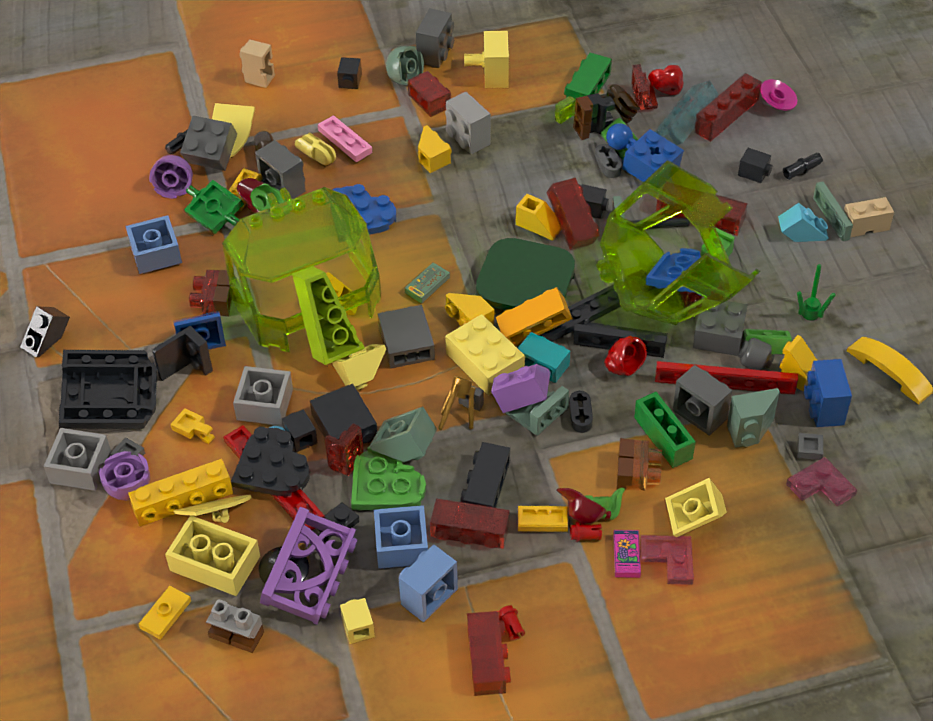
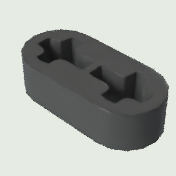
M609 144L598 145L596 147L595 159L601 171L608 178L618 177L621 174L622 163L616 151Z

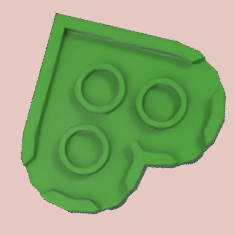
M370 446L367 448L368 451L363 452L360 456H356L353 470L352 510H376L421 505V501L426 493L425 477L415 471L413 466L403 465L402 461L373 451Z

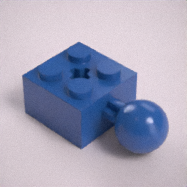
M622 123L612 125L606 134V140L610 147L615 150L628 149L625 152L622 169L655 190L680 167L684 150L651 129L638 141L633 139L631 129Z

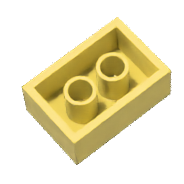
M482 314L445 336L446 354L488 396L492 394L491 390L495 377L502 373L517 371L525 366V355Z
M191 515L165 554L170 571L234 596L238 595L260 558L258 541L256 539Z

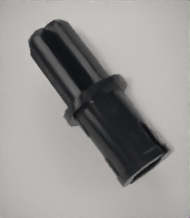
M188 129L184 132H179L175 139L166 144L165 149L168 154H175L182 149Z
M814 153L804 159L799 158L797 162L783 168V175L786 179L790 180L799 174H806L809 169L820 165L823 162V158L820 153Z

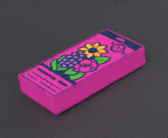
M614 530L615 577L640 578L639 530Z

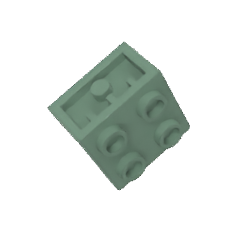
M561 386L555 392L550 393L548 391L546 400L506 412V414L538 436L568 409L569 390Z

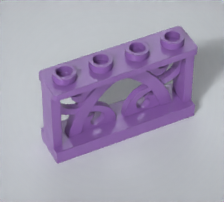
M300 507L262 591L260 603L268 607L270 605L318 625L320 617L325 619L331 604L327 603L329 596H335L340 582L336 581L338 574L344 575L349 562V560L345 559L348 552L353 553L358 539L354 538L356 529L342 526L309 513L308 509ZM305 524L322 530L323 532L319 536H317L310 528L305 526ZM329 535H334L341 539L342 546L339 549H334L331 545L335 540H329L325 544L322 540ZM299 543H304L306 547L309 545V543L311 544V546L304 551L298 548ZM316 550L321 558L325 572L317 577L301 582V571L294 562L290 561V558H304ZM331 557H339L335 568ZM289 571L294 572L296 582L292 583L293 577L290 579L286 578L285 574ZM328 582L325 592L323 593L322 589L319 587ZM275 592L294 593V601L276 595ZM305 592L304 596L308 602H310V595H316L318 603L313 607L304 606L299 599V593Z

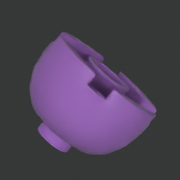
M167 155L155 162L150 171L149 180L158 194L173 199L186 194L187 187L189 188L192 184L193 172L191 166L183 158Z
M128 451L116 453L104 461L105 466L102 470L100 468L99 471L104 490L118 500H130L128 492L147 485L150 481L147 460L140 454L138 456L131 455V452Z

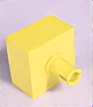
M484 31V52L482 54L464 53V67L482 66L484 68L485 88H509L508 31Z

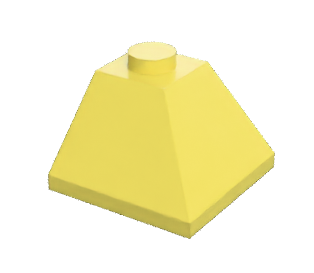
M371 344L363 350L332 362L345 386L353 383L356 390L368 386L367 382L374 379L386 347L385 345Z
M710 478L665 498L675 537L716 520L727 513L723 496Z

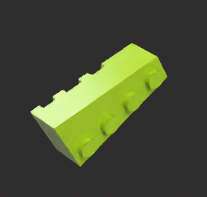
M313 266L293 273L292 276L312 357L327 365L365 349L363 343L359 341L356 335L357 332L354 326L349 322L344 307L338 301V296L326 273Z

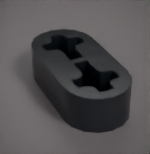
M575 391L570 395L569 399L571 426L576 432L585 433L592 428L591 398L585 391ZM579 400L582 402L583 407L578 406ZM579 416H583L585 423H580Z

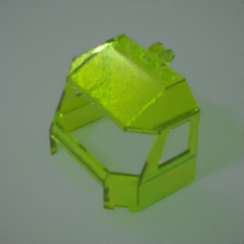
M668 160L609 214L600 241L604 259L599 260L596 267L597 270L601 271L600 278L605 283L614 282V289L618 293L620 305L625 311L676 326L688 318L730 300L748 285L760 271L755 269L748 275L731 266L714 226L733 209L727 201L723 204L715 195L718 191L711 184ZM644 194H649L667 204L664 208L637 223L621 217ZM682 212L700 232L708 253L701 256L686 271L683 270L682 274L666 288L659 289L655 286L646 285L647 276L645 272L647 275L664 255V252L645 229ZM684 286L704 296V298L685 308L681 295L677 290Z
M326 187L294 199L291 198L286 188L280 189V195L284 203L278 204L277 198L272 192L267 194L271 208L240 219L222 243L232 300L259 346L269 348L271 345L280 347L281 351L290 352L287 335L305 328L302 312L285 319L261 315L254 304L246 277L273 283L291 276L293 273L348 253L366 280V284L362 288L337 297L341 306L347 311L367 303L368 315L372 319L374 308L379 303L381 298L380 275L367 223L347 195ZM233 264L237 269L239 279L235 277Z

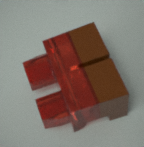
M206 270L205 276H194L193 290L202 292L190 293V307L201 308L202 314H206L208 311H219L220 316L229 317L236 286L233 270Z

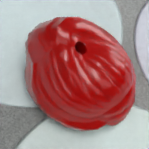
M668 65L664 70L655 69L648 75V80L652 86L662 93L678 95L683 88V72L678 65Z
M627 336L626 338H621L610 348L604 364L609 372L613 374L630 376L646 360V346L638 337Z

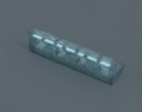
M711 81L693 85L655 132L661 136L669 134L676 145L682 144L720 97Z

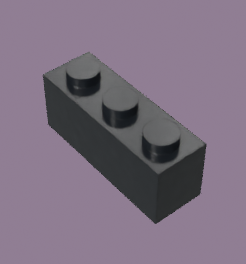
M482 442L480 450L475 451L473 457V465L475 466L473 470L468 472L466 482L468 487L462 490L460 503L464 504V514L493 520L510 464V447Z

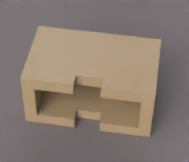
M249 39L240 50L242 73H244L245 82L267 88L275 76L274 65L270 63L272 59L271 45Z
M886 197L845 204L844 207L845 214L853 224L850 237L865 235L867 231L877 233L890 230L894 211Z

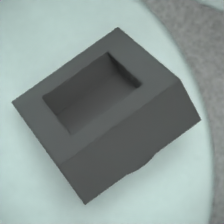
M474 387L476 388L474 409L480 411L484 405V390ZM466 395L465 399L458 398L459 404L469 408V395Z
M799 433L798 458L822 460L823 435Z
M125 437L110 453V456L124 451L131 452V455L138 456L140 454L143 456L145 450L144 447Z

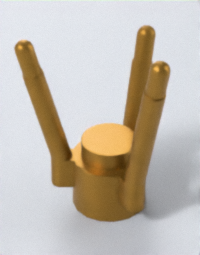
M454 376L451 389L441 409V414L443 415L438 427L439 430H442L455 397L465 399L466 395H469V429L472 430L474 428V394L476 388L471 387V380Z

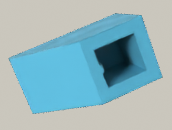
M800 203L778 216L781 232L794 242L826 241L829 239L827 233L828 226L824 219H819L811 209L805 208Z

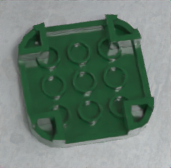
M517 238L501 239L495 242L488 251L476 282V296H481L493 309L498 308L502 310L513 309L525 301L556 287L566 298L571 281L574 279L575 260L572 254L559 247Z

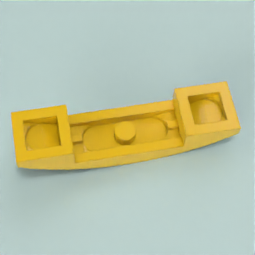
M861 337L847 348V352L860 362L865 364L870 361L901 384L900 391L918 405L933 394V387L926 377L908 359L891 347L877 340Z

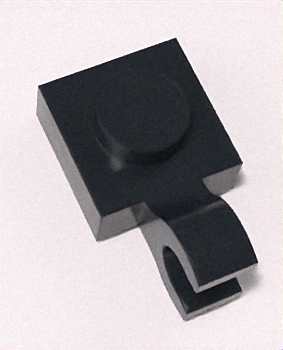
M343 502L324 516L325 519L350 529L359 523V515ZM317 529V530L320 532V533L317 535V536H319L323 531ZM332 535L325 537L322 541H328Z

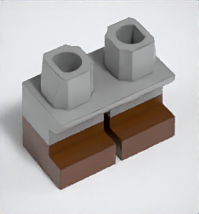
M220 599L214 604L211 614L206 623L211 624L208 631L209 638L228 645L231 643L232 646L250 653L254 652L264 634L259 615L251 613V610L245 608L240 609L231 606Z

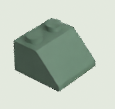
M778 388L732 396L727 428L735 448L749 447L760 442L774 421L780 393Z
M420 407L385 420L370 444V448L373 451L402 462L411 459L418 460L426 454V450L432 442L437 428L424 407Z

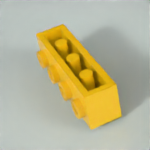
M222 459L141 486L132 492H128L140 527L174 515V510L231 495L233 490Z

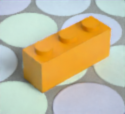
M557 287L547 290L543 294L527 300L513 309L506 310L496 317L501 333L515 347L520 345L530 332L541 335L572 319L565 298Z

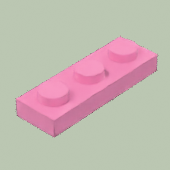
M334 115L318 124V131L355 162L372 153V146Z

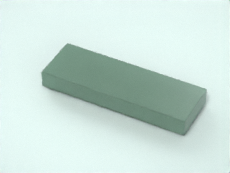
M816 183L814 201L841 241L850 240L853 228L852 222L825 183Z

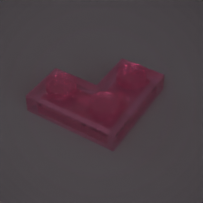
M826 457L787 479L786 483L802 501L821 490L837 507L856 496L857 489Z
M641 535V562H666L667 584L693 585L691 536Z

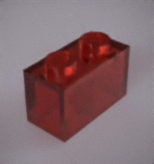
M426 71L408 80V96L430 117L446 110V101L451 99V92L436 77Z

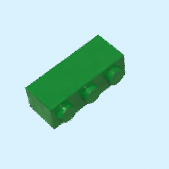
M589 53L586 59L581 61L579 70L574 72L570 84L567 83L565 87L566 104L575 107L576 98L599 93L611 75L612 59Z
M654 392L636 400L635 420L670 466L675 468L692 460L696 441L660 395Z

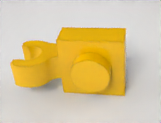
M184 409L170 424L173 431L189 439L196 434L203 442L209 444L215 438L213 434H210L213 428L205 424L204 417L188 409Z

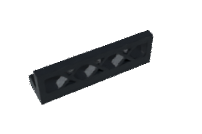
M588 322L584 325L575 324L573 344L610 350L619 339L632 336L638 337L644 342L648 356L664 358L668 333Z

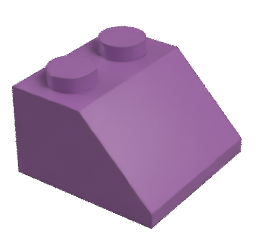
M535 364L529 367H521L514 372L502 373L495 377L491 392L502 412L506 413L546 400L550 371L548 368Z

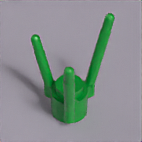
M818 264L816 268L811 297L803 302L801 291L797 292L798 314L809 321L823 318L825 310L836 296L835 293H832L822 307L820 301L816 298L821 264Z

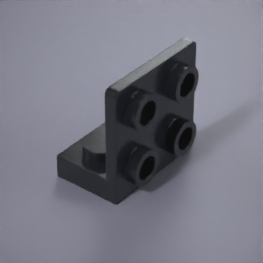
M191 326L178 332L167 341L160 343L152 350L158 375L162 381L189 364L194 369H199L205 376L213 371L207 341Z

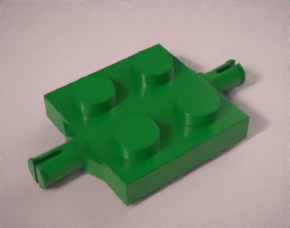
M214 180L200 191L192 185L189 188L187 187L186 193L190 194L193 199L184 211L209 231L216 234L227 222L235 228L239 227L238 224L241 225L242 221L235 217L234 214L244 203L236 195Z

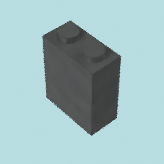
M422 305L378 313L379 331L383 345L386 347L385 352L390 369L435 360L434 342Z

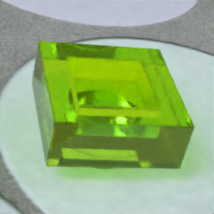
M569 96L555 105V121L559 124L574 116L576 100L573 97Z

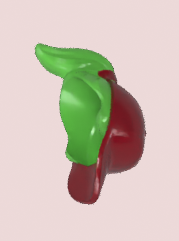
M254 178L243 179L237 185L238 194L247 202L248 209L261 216L275 213L288 216L296 204V201L293 199L285 201L278 189Z
M558 488L556 491L568 500V515L579 521L581 525L595 523L601 518L605 520L615 519L619 515L622 495L625 489H617L610 497L584 496L571 488Z

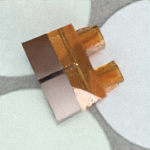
M620 438L617 489L624 488L626 490L627 486H639L641 490L646 491L647 484L660 485L661 469L648 468V465L661 466L662 450L649 448V441Z

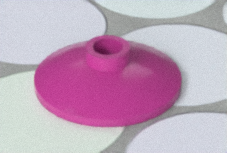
M769 79L760 86L762 97L774 108L789 111L797 105L798 99L795 92L785 83Z

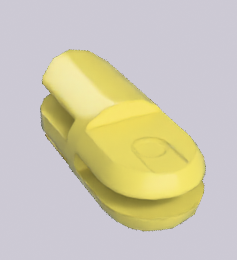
M310 132L295 141V147L323 165H329L336 159L334 149Z

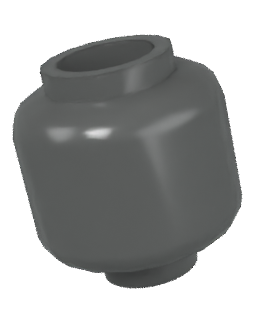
M751 338L749 341L745 340L738 353V357L741 358V364L753 370H763L765 366L769 368L774 360V355L771 354V345L756 338Z

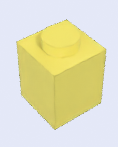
M365 598L349 600L345 604L340 605L342 621L350 644L375 637L373 621Z

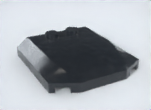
M63 350L59 429H144L156 411L157 368L149 360L146 350Z

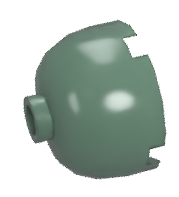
M399 46L388 55L386 61L387 74L392 81L399 85L414 86L420 80L417 79L419 74H423V56L421 52L415 49V46Z

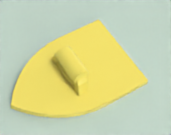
M215 103L212 119L232 123L237 132L230 156L232 158L241 150L249 137L255 107Z
M251 495L197 504L174 510V514L198 516L211 512L213 521L226 523L229 520L228 508L250 500Z

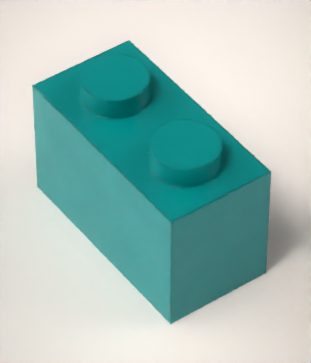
M530 332L518 347L525 355V366L529 367L538 364L548 368L550 371L549 381L555 384L570 366V350L533 332Z

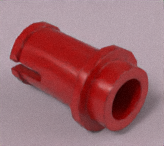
M576 522L575 525H570V538L576 542H579V540H601L602 530L600 529H602L601 524L579 525V522Z
M512 605L501 608L498 612V619L500 622H503L510 640L520 639L518 633L523 637L525 630L522 628L517 617V609L513 608Z

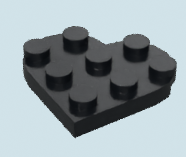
M258 427L246 442L232 477L231 485L234 488L270 495L291 496V492H295L301 487L303 490L309 482L310 469L307 458L302 454L294 452V444L288 431L279 428Z

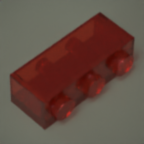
M576 177L553 183L546 193L569 249L573 250L593 244L600 236L599 227L594 223L591 216V208L584 199L583 189L578 184Z
M436 498L430 521L431 537L439 540H453L464 544H477L488 548L504 549L509 528L510 510Z
M498 611L467 613L474 696L505 694L506 683H511L510 667H504V660L508 659L507 643L502 644L501 637L505 636L504 621H499Z

